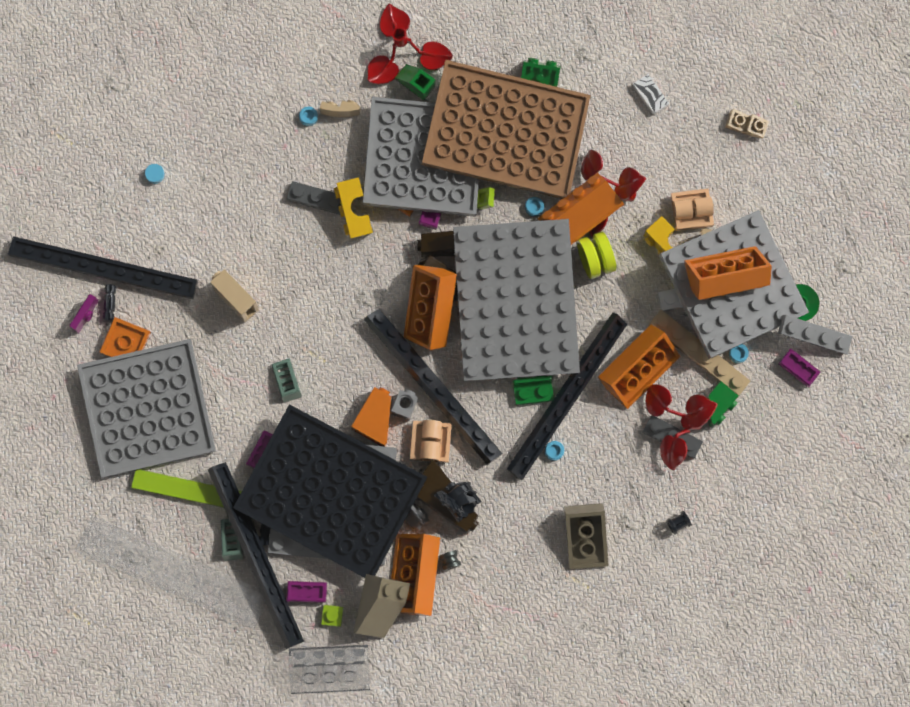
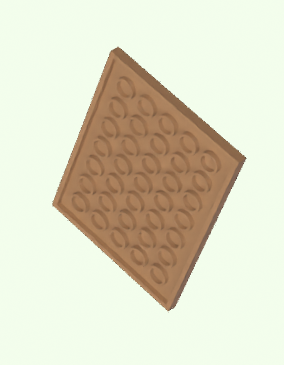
M445 60L421 165L563 199L571 192L591 95Z

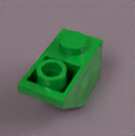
M408 64L395 77L396 81L423 101L433 91L436 80L425 71Z
M722 381L707 397L718 404L713 415L708 420L711 428L715 424L719 426L726 418L723 414L727 409L731 412L738 403L735 400L739 395Z

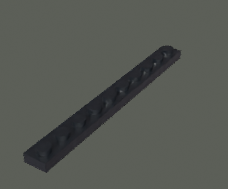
M14 236L8 255L11 257L189 299H194L198 285L197 279Z
M378 309L367 315L364 321L482 460L489 465L499 458L503 453L383 312Z
M612 312L579 361L580 373L570 374L507 467V470L521 481L524 479L628 325L618 314Z
M227 463L210 467L207 470L285 649L304 642L251 518L233 508L240 493Z

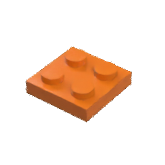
M114 317L100 353L114 357L144 350L151 331Z

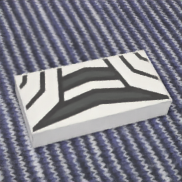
M649 74L633 83V88L653 115L669 106V102Z

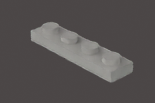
M783 315L778 331L779 334L847 355L853 337L788 315Z

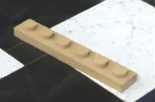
M660 310L649 323V326L652 324L664 331L676 348L716 380L722 381L737 395H740L751 382L719 355L708 359L700 340L663 310Z

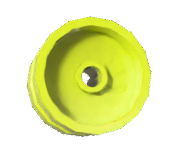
M603 231L593 234L592 241L587 237L577 240L578 253L589 279L600 277L601 269L606 274L616 271L614 253Z

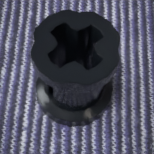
M681 511L680 515L673 519L666 520L668 527L674 535L684 527L692 526L685 511Z

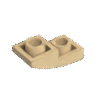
M342 100L340 107L331 101H327V103L322 101L320 105V114L331 117H354L360 115L361 112L360 106L351 100L347 102Z
M732 109L730 110L725 127L745 135L763 139L769 121L754 114L749 116Z

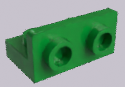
M529 57L528 60L523 62L521 78L557 87L560 65H557L555 61L546 60V63H542L537 58Z
M552 376L516 377L517 380H513L516 406L552 402L554 399Z

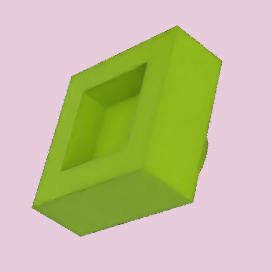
M491 187L478 189L477 209L482 210L494 207L495 189Z
M324 605L321 625L341 627L344 607Z

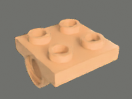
M709 189L671 193L676 231L714 226V208L712 198L709 195Z
M436 420L413 421L410 460H434L435 462L449 463L452 424Z

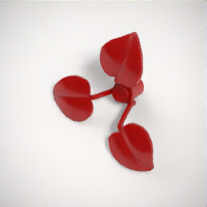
M389 3L382 13L380 29L385 36L392 37L393 39L392 56L389 60L387 56L379 55L370 61L368 65V81L373 84H386L393 81L399 73V66L393 63L396 48L404 47L407 43L422 55L420 62L428 70L442 68L445 60L451 61L453 55L446 46L435 41L425 43L423 51H421L411 41V38L407 37L406 31L410 26L408 14Z
M589 150L583 159L581 174L585 180H588L603 168L602 157L595 150ZM627 167L622 171L619 176V184L603 177L609 184L616 186L614 191L618 197L628 202L634 201L636 192L646 180V177L632 167ZM608 217L589 231L592 237L593 234L599 233L604 229Z
M652 384L646 393L645 404L647 411L652 416L657 417L663 415L664 411L682 417L681 425L684 430L676 433L674 437L666 435L660 445V454L663 462L670 470L675 471L687 455L686 442L679 438V436L690 433V430L701 429L711 418L718 404L702 395H692L686 402L685 410L687 414L680 413L668 408L672 402L670 391L662 385Z

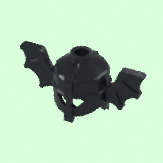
M451 482L445 487L447 493L439 491L434 494V497H437L442 502V506L445 505L458 522L466 518L469 513L475 512L474 508L476 505L482 502L476 495L477 492L473 490L471 482Z

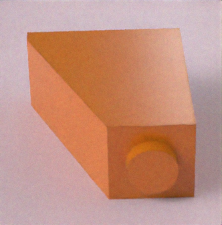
M374 387L351 428L374 443L386 447L392 399L389 391L382 387L379 389Z

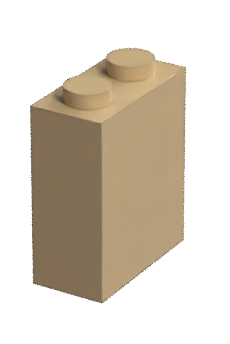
M225 269L222 272H216L212 276L210 283L214 291L245 323L259 311L256 301Z

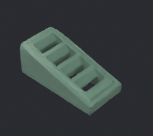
M290 358L271 364L283 402L301 398L302 394ZM286 367L289 368L288 370H285V371H282V372H279V373H278V370H280V369H283V368H286ZM290 374H291L290 377H287V378H284V379H280L281 377H284V376H287V375H290ZM293 382V384H290V385H287V386H284V387H283L284 384Z
M221 519L222 557L224 561L244 559L243 550L237 536L226 537V535L235 534L234 529H226L227 526H232L230 520ZM229 542H237V544L227 545Z

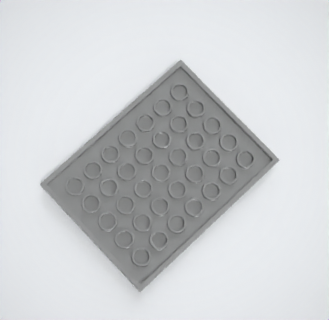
M569 219L453 227L464 381L580 373Z

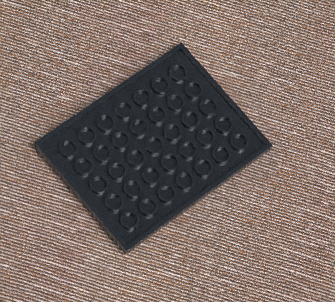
M289 404L233 508L365 578L366 574L376 576L428 477Z

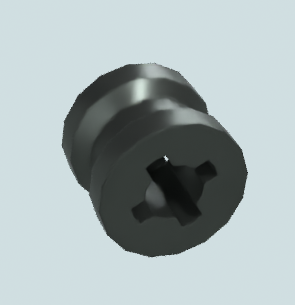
M457 550L438 556L439 560L443 563V571L461 566V562L457 559Z

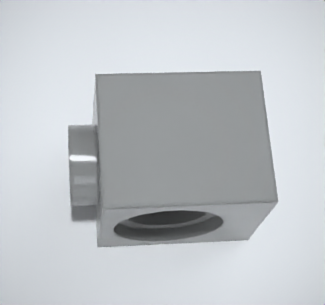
M407 389L405 391L400 390L391 414L410 421L418 401V397L415 396L416 393ZM402 400H409L411 405L408 408H402L400 402Z

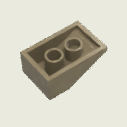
M603 503L564 506L569 569L609 566Z
M366 574L353 633L385 638L406 604L410 583Z

